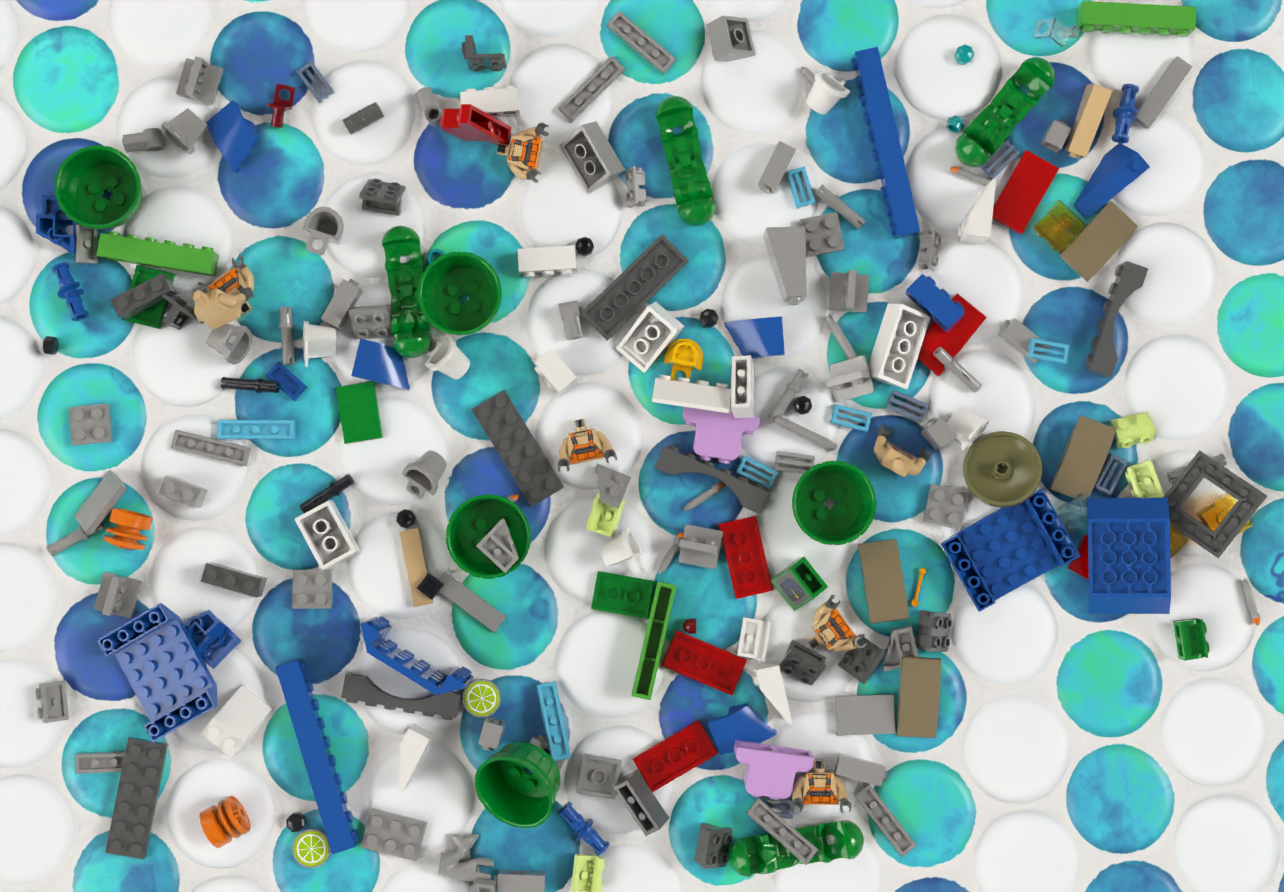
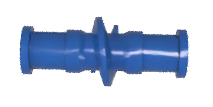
M1124 84L1121 90L1123 93L1119 103L1120 107L1113 110V117L1117 120L1112 141L1123 144L1129 142V128L1131 123L1136 122L1134 115L1139 113L1138 109L1134 108L1136 93L1139 92V87L1134 84Z
M69 263L56 264L52 267V271L56 273L60 286L57 294L59 298L66 299V304L72 314V321H80L87 318L89 314L88 311H85L80 296L84 293V290L77 289L81 285L79 282H75L71 276Z
M571 802L566 803L558 811L557 814L562 816L573 828L571 833L573 835L579 833L576 840L579 841L583 838L595 850L597 856L601 855L609 847L610 843L604 841L598 835V832L591 827L593 820L591 818L584 820L583 816L572 807Z

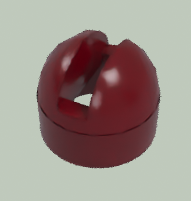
M689 618L684 621L683 629L685 632L696 634V618Z

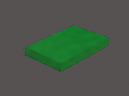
M136 265L130 289L161 273L168 276L173 284L175 274ZM164 300L127 320L123 318L122 320L161 330L168 300Z
M371 381L336 387L344 444L383 438L375 382Z
M598 571L591 609L648 619L654 581Z

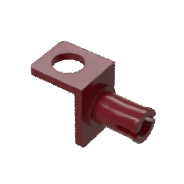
M283 84L276 85L274 102L267 103V106L273 108L271 126L283 127L284 112L293 107L295 87ZM281 90H288L290 94L288 100L280 98Z

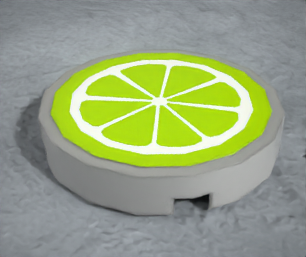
M476 679L470 682L463 693L465 709L471 715L479 718L494 714L501 703V692L498 686L488 679Z
M318 828L303 830L296 836L292 846L295 860L307 868L321 866L331 854L326 833Z

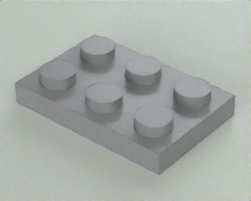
M371 808L361 847L418 861L427 822Z

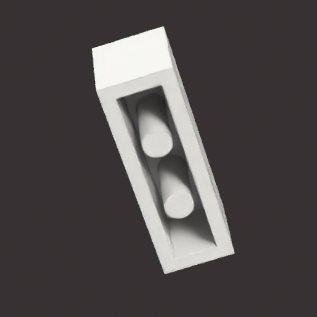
M504 86L503 89L486 87L480 91L465 89V92H460L461 104H471L492 117L520 115L519 92L513 86Z
M575 245L517 249L519 273L524 277H535V274L540 273L543 276H553L555 272H562V275H571L573 271H577Z
M751 355L732 356L731 409L734 418L754 417V365Z

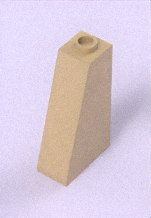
M1096 84L1086 85L1065 151L1070 152L1069 156L1080 159L1081 156L1087 157L1113 90Z

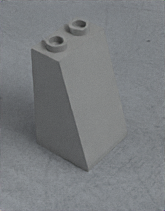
M766 227L763 239L783 301L788 302L789 305H799L807 296L805 227Z

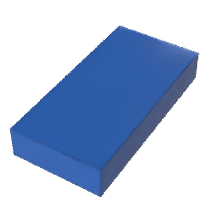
M277 362L266 374V377L271 381H279L280 386L278 387L294 401L308 388L280 362Z

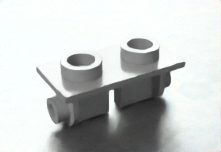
M633 166L626 170L625 182L628 189L626 200L629 203V208L635 205L643 207L647 202L646 189H639V186L645 185V172L641 167L636 168V166Z
M933 230V234H931V231H924L921 234L920 248L927 250L926 252L919 251L917 264L919 269L926 270L928 267L931 271H934L935 266L938 265V255L936 253L937 247H940L941 237L935 230Z

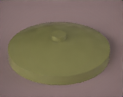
M1006 431L992 432L976 440L968 449L963 463V475L968 489L981 502L993 507H1012L1029 499L1037 490L1042 476V462L1037 449L1023 436Z

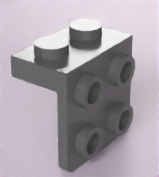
M465 35V42H462V53L464 54V60L467 61L469 70L474 72H482L484 69L502 71L503 68H507L505 54H476L473 35Z

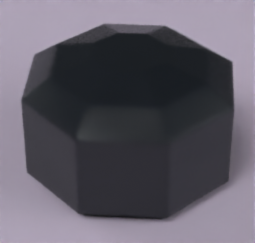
M582 237L577 240L575 248L579 255L585 257L592 254L594 245L591 239Z
M706 309L701 312L699 321L703 327L712 328L717 324L718 315L715 310Z
M46 336L43 341V351L45 354L55 355L59 349V341L57 337Z
M806 396L797 397L793 403L794 411L800 415L809 413L812 408L811 399Z
M404 509L398 513L396 521L400 527L410 528L415 524L416 516L413 511Z
M301 812L292 813L286 819L287 828L291 832H300L306 825V817Z

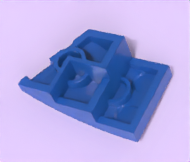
M232 100L210 118L206 124L219 151L230 167L238 173L241 169L239 165L244 157L249 156L252 147L259 139V135L254 123L243 118L238 103Z
M43 195L42 214H36V234L47 238L70 253H76L77 222H74L65 215L66 213L61 210L56 196Z
M782 316L724 323L742 356L751 355L752 359H761L768 356L785 355Z
M360 338L351 376L410 391L403 356L392 346Z
M210 610L202 612L198 616L188 618V621L183 623L201 657L213 669L242 641Z
M748 703L731 706L727 715L708 720L709 728L720 755L735 752V740L761 743L777 734L776 729L768 726L764 722V718L757 714Z

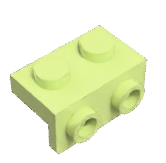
M1148 412L1110 420L1109 424L1117 429L1115 433V446L1117 449L1129 448L1140 443L1147 444L1154 439L1156 428Z
M1152 459L1127 467L1125 475L1128 483H1132L1134 489L1131 490L1133 498L1164 497Z
M597 493L593 500L591 514L587 519L586 530L614 538L625 501L622 500L618 509L600 502V496Z
M575 854L571 892L602 891V872L605 869L602 857L596 854Z

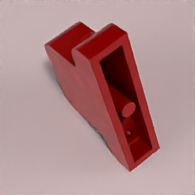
M461 104L460 109H443V114L440 118V129L460 140L487 141L495 145H499V143L509 145L512 127L471 104Z

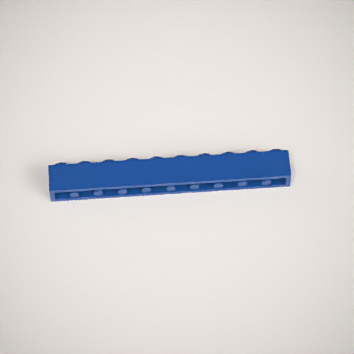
M878 47L855 51L851 59L852 69L856 70L857 77H855L857 88H860L861 91L859 96L860 104L865 108L864 121L869 126L868 139L870 143H873L874 147L872 156L873 160L877 161L878 180L881 179L883 186L880 190L882 198L886 199L885 213L887 217H890V233L894 235L895 239L917 235L920 232V227Z
M300 658L276 666L275 668L331 852L335 854L354 848L358 844L359 834L352 825L353 815L351 810L348 811L346 805L348 803L347 795L341 789L342 779L335 769V756L330 753V739L328 736H325L323 730L325 723L318 713L320 709L318 700L313 697L312 691H314V687L306 674L308 673L307 664Z

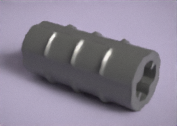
M374 102L358 110L356 113L350 114V116L343 119V122L352 135L377 122L384 115L377 102Z

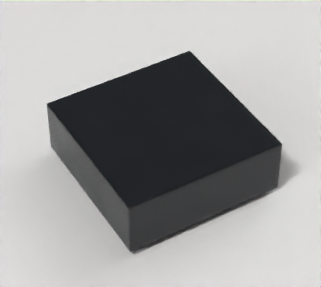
M429 572L417 589L433 600L444 586V583Z

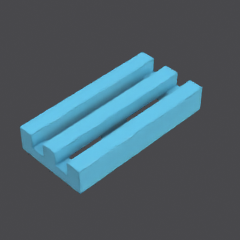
M805 166L787 171L786 176L796 208L799 209L803 206L815 204V198ZM799 172L802 173L803 180L808 192V196L810 199L808 201L806 200V196L801 184V180L798 174ZM792 174H794L797 186L802 198L801 203L799 201V197L795 188Z
M1030 338L1027 358L1065 365L1070 345ZM1035 344L1062 348L1064 352L1034 346ZM1033 352L1063 356V359L1033 354Z
M835 404L830 423L868 432L872 413ZM838 409H839V410H843V411H847V412H851V413H854V414L866 416V417H867V420L860 419V418H856V417H852V416L845 415V414H841V413H837V412H838ZM836 417L863 423L865 427L836 420Z
M745 455L735 472L768 489H771L778 475L777 471ZM747 461L753 465H756L772 473L773 476L770 477L752 467H749L745 465V462ZM742 468L769 480V484L741 471Z

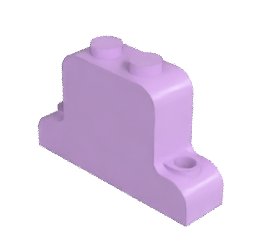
M684 407L682 414L685 425L696 427L693 452L700 456L699 460L711 461V458L719 459V463L730 464V461L735 460L739 456L742 433L753 435L760 423V417L734 418L733 413Z
M735 740L734 751L737 761L746 764L743 778L745 788L754 797L767 796L774 800L788 798L792 793L796 772H807L813 766L814 757L809 750Z

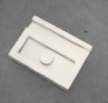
M743 617L737 656L765 660L771 627L770 621Z

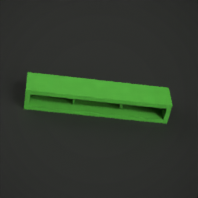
M1082 1L1077 7L1076 29L1083 32L1098 30L1102 33L1117 31L1121 34L1137 32L1139 35L1156 33L1158 36L1175 34L1177 37H1187L1196 28V7Z
M108 231L107 234L100 233L96 256L102 259L212 277L216 275L219 254L214 252L213 248L202 246V249H197L194 245L183 243V246H178L176 242L168 240L160 243L157 242V239L149 237L141 240L138 239V236L131 234L122 237L119 236L120 233Z
M657 581L631 696L651 700L677 587L674 584Z

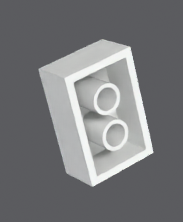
M328 500L295 518L321 570H326L360 552L334 501Z

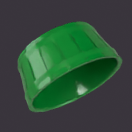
M103 145L83 147L77 150V152L70 154L57 171L58 174H56L54 184L56 200L61 210L66 213L65 215L74 222H77V224L92 229L120 227L129 222L140 208L142 202L140 175L133 162L117 149L108 146L104 147ZM105 190L113 193L110 196V200L102 198Z
M451 252L438 257L428 265L419 281L418 302L423 315L435 328L452 335H468L485 328L494 319L501 304L502 289L496 271L485 259L469 252ZM462 293H465L466 296H469V300H466V304H463L462 301L458 300V297H461Z
M843 461L822 462V464L814 465L800 477L792 497L793 514L801 530L811 539L826 545H843L856 540L870 527L869 525H871L877 506L876 494L869 478L857 467ZM827 498H831V501H835V505H832V509H828V506H824V502H827Z
M492 494L478 495L460 504L451 515L446 529V544L451 558L463 571L468 572L474 577L494 579L509 574V572L517 569L521 562H523L531 544V530L525 514L511 500ZM502 518L506 521L519 559L506 573L476 546L486 536L485 532L489 531V527H494Z
M513 742L502 747L496 754L487 758L479 766L475 774L474 783L479 800L494 817L510 826L533 828L544 823L553 810L555 798L560 788V772L553 758L542 748L527 742ZM524 767L531 770L533 775L531 773L527 774Z

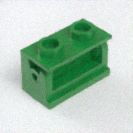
M1191 618L1173 621L1178 658L1185 661L1203 657L1208 658L1210 648L1205 638L1207 628L1203 619Z

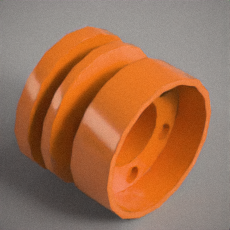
M112 508L109 521L117 524V527H107L106 531L113 533L114 536L105 535L103 540L123 549L145 550L146 545L138 542V540L146 541L148 537L140 534V531L150 530L153 517L125 509Z
M232 795L218 802V807L212 805L200 812L199 815L200 824L207 839L216 848H221L230 843L232 837L239 838L242 834L248 833L251 828L244 807Z

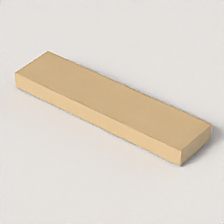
M415 528L400 531L414 607L432 604L434 601L417 589L428 574L420 530Z

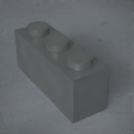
M161 273L110 299L118 317L127 320L166 300L162 297L164 293L171 296V294L176 295L177 292L170 278Z
M210 562L205 564L200 582L257 598L262 597L267 578Z
M638 770L624 776L613 787L645 836L660 830L668 821L669 816Z

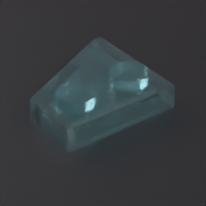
M1081 493L1077 495L1076 499L1070 503L1066 502L1056 510L1067 533L1088 531L1085 494Z

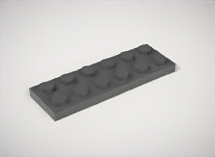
M662 234L580 314L608 341L689 260Z
M505 390L472 409L531 507L564 488Z
M134 737L128 738L105 853L138 859L146 858L168 743L157 741L152 743L151 740Z

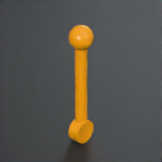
M924 567L919 569L920 575L914 599L910 602L914 607L919 604L917 599L923 575L926 574Z

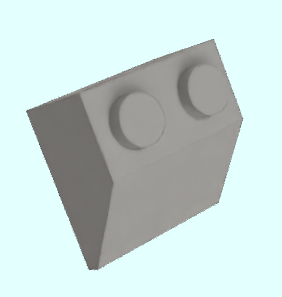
M721 16L706 24L715 61L729 62L756 55L747 18Z

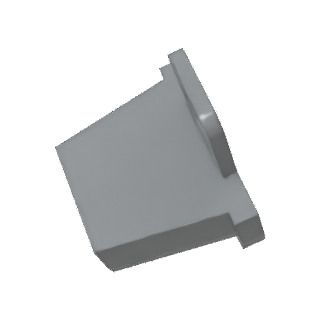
M187 108L170 122H164L162 130L175 146L191 155L195 151L194 146L208 125Z
M319 207L308 214L302 228L311 233L306 245L307 251L324 255L329 241L339 244L344 224L337 211L330 207ZM315 239H321L323 246L318 250L314 249L312 242Z
M225 324L212 330L205 343L223 355V359L235 365L240 363L248 354L252 344V334L244 325L238 327Z
M430 450L425 452L414 463H408L402 471V475L409 479L406 489L420 499L426 491L434 496L438 489V482L446 468L445 459L439 453ZM412 486H416L420 492L414 490Z

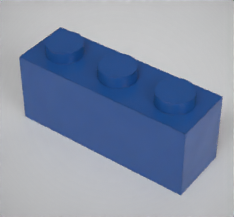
M922 274L906 289V295L948 333L964 317V308L957 301L954 303L949 298L950 295L944 289L940 290L930 276L926 277Z

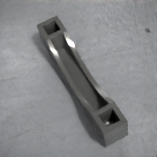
M1125 261L1117 266L1115 282L1109 288V300L1103 306V318H1100L1096 327L1098 329L1097 335L1091 341V353L1087 355L1084 365H1086L1085 371L1104 378L1112 377L1118 360L1113 342L1115 318L1124 301L1134 291L1143 286L1148 268L1129 261Z
M668 445V447H663L654 467L655 469L671 476L693 472L714 477L731 489L742 507L761 514L770 494L766 491L767 487L757 483L756 486L748 483V479L739 476L737 479L731 476L732 472L721 468L719 471L713 468L714 464L704 460L703 463L696 461V456L687 452L685 455L678 453L679 449L674 446Z
M354 673L345 674L341 698H346V702L349 703L362 701L367 706L376 707L379 704L384 705V708L388 710L402 708L403 712L412 714L415 711L422 712L423 716L434 717V714L441 715V719L445 720L457 718L462 697L461 692L451 691L424 698H401L382 690L368 676Z

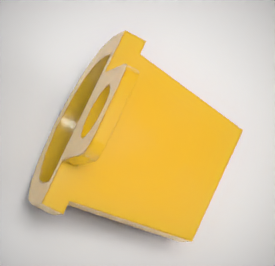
M678 339L668 347L664 363L673 365L670 380H676L675 374L677 371H684L688 379H690L692 369L701 371L703 352L695 341Z

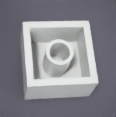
M553 348L534 362L536 365L535 371L542 379L546 377L549 381L546 384L554 394L558 392L561 395L578 382L577 377Z

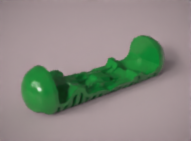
M1032 57L1023 61L1019 69L1007 80L990 105L957 138L955 153L964 165L979 167L986 164L988 159L999 149L1012 132L1015 125L1025 117L1038 103L1043 94L1053 86L1055 71L1047 60L1040 57ZM1022 85L1029 89L1027 94L1019 90Z
M671 96L659 104L655 115L669 165L678 215L688 225L701 226L713 218L716 205L713 203L710 181L702 162L698 129L693 118V106L683 97ZM682 127L683 132L673 134V128Z
M395 226L389 229L382 239V246L386 257L385 270L388 274V284L391 293L393 346L400 355L407 358H417L425 354L431 345L429 321L423 315L418 302V285H420L419 281L423 274L420 237L416 231L407 226ZM401 256H409V262L400 263Z
M849 820L795 829L818 849L808 864L815 862L829 863L839 858L854 859L861 853L864 845V837L860 828ZM769 833L738 839L732 845L729 855L733 869L744 877H751L752 874L774 873L779 869L803 864ZM827 835H833L834 844H827Z

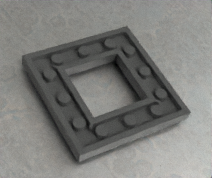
M1199 450L1164 497L1168 498L1170 525L1219 559L1266 499L1267 495ZM1203 478H1206L1238 500L1214 531L1181 508Z

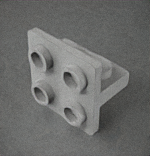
M195 56V60L187 58L176 94L213 105L223 69L208 64L200 57Z
M849 270L847 273L832 272L828 309L866 313L869 275L857 274L856 270Z
M391 305L361 306L349 309L355 339L393 337Z
M865 355L830 365L833 379L826 380L827 388H835L839 402L874 392Z
M686 524L683 539H680L679 543L681 549L678 561L716 569L723 532Z
M104 572L94 609L103 611L102 614L107 616L118 615L132 618L142 581Z

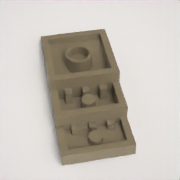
M1110 200L1061 253L1060 257L1088 282L1131 236L1138 225Z
M1080 415L1064 447L1065 451L1057 466V472L1050 485V489L1087 503V498H1089L1099 477L1117 429Z
M897 540L858 544L864 582L863 588L870 624L909 619Z
M902 656L898 685L897 736L936 738L941 658Z

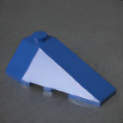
M1118 143L1103 156L1073 206L1086 220L1150 168V166L1138 152Z

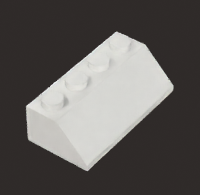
M888 303L868 364L872 379L908 389L931 318L930 316L903 304Z
M660 374L659 378L655 377L652 402L729 413L731 388H727L728 384L716 383V386L708 385V381L697 380V383H690L688 378L679 377L677 381L670 380L671 376Z

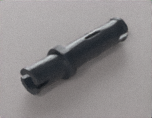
M221 378V382H225V384H221L222 389L255 391L256 393H279L280 388H276V386H280L279 381H266L261 378L256 380Z
M347 474L336 482L332 481L329 483L330 486L300 505L303 513H306L325 503L335 495L339 496L343 490L355 483L353 478Z

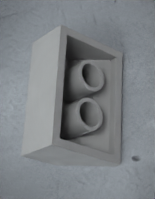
M597 121L581 125L560 144L588 194L614 180L625 171Z

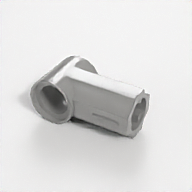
M423 87L415 93V96L429 124L433 127H439L443 112L430 87ZM439 113L436 119H431L432 114Z
M148 128L141 133L123 135L122 143L126 152L163 150L162 134L159 128Z
M577 300L558 304L561 320L564 323L566 339L582 338Z

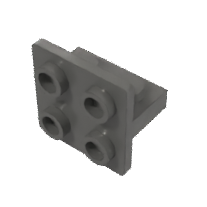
M369 179L359 194V198L362 199V209L399 216L401 214L402 195L406 190V186L400 185L397 182L388 183L382 182L380 179Z
M164 293L162 297L174 305L165 312V318L162 320L164 323L180 330L189 318L200 322L196 319L194 308L188 306L187 302L174 294L169 296Z
M920 610L917 649L929 652L948 651L950 646L949 632L952 626L951 613Z
M863 637L860 639L861 642H868V644L863 648L847 651L838 663V666L865 684L886 652Z
M792 640L779 667L785 674L791 675L805 684L813 685L825 670L826 665L824 663L827 657Z
M701 823L694 862L700 863L703 869L725 867L729 859L728 853L733 829Z

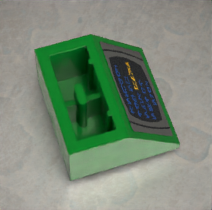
M804 556L798 557L770 580L793 611L807 604L828 588Z

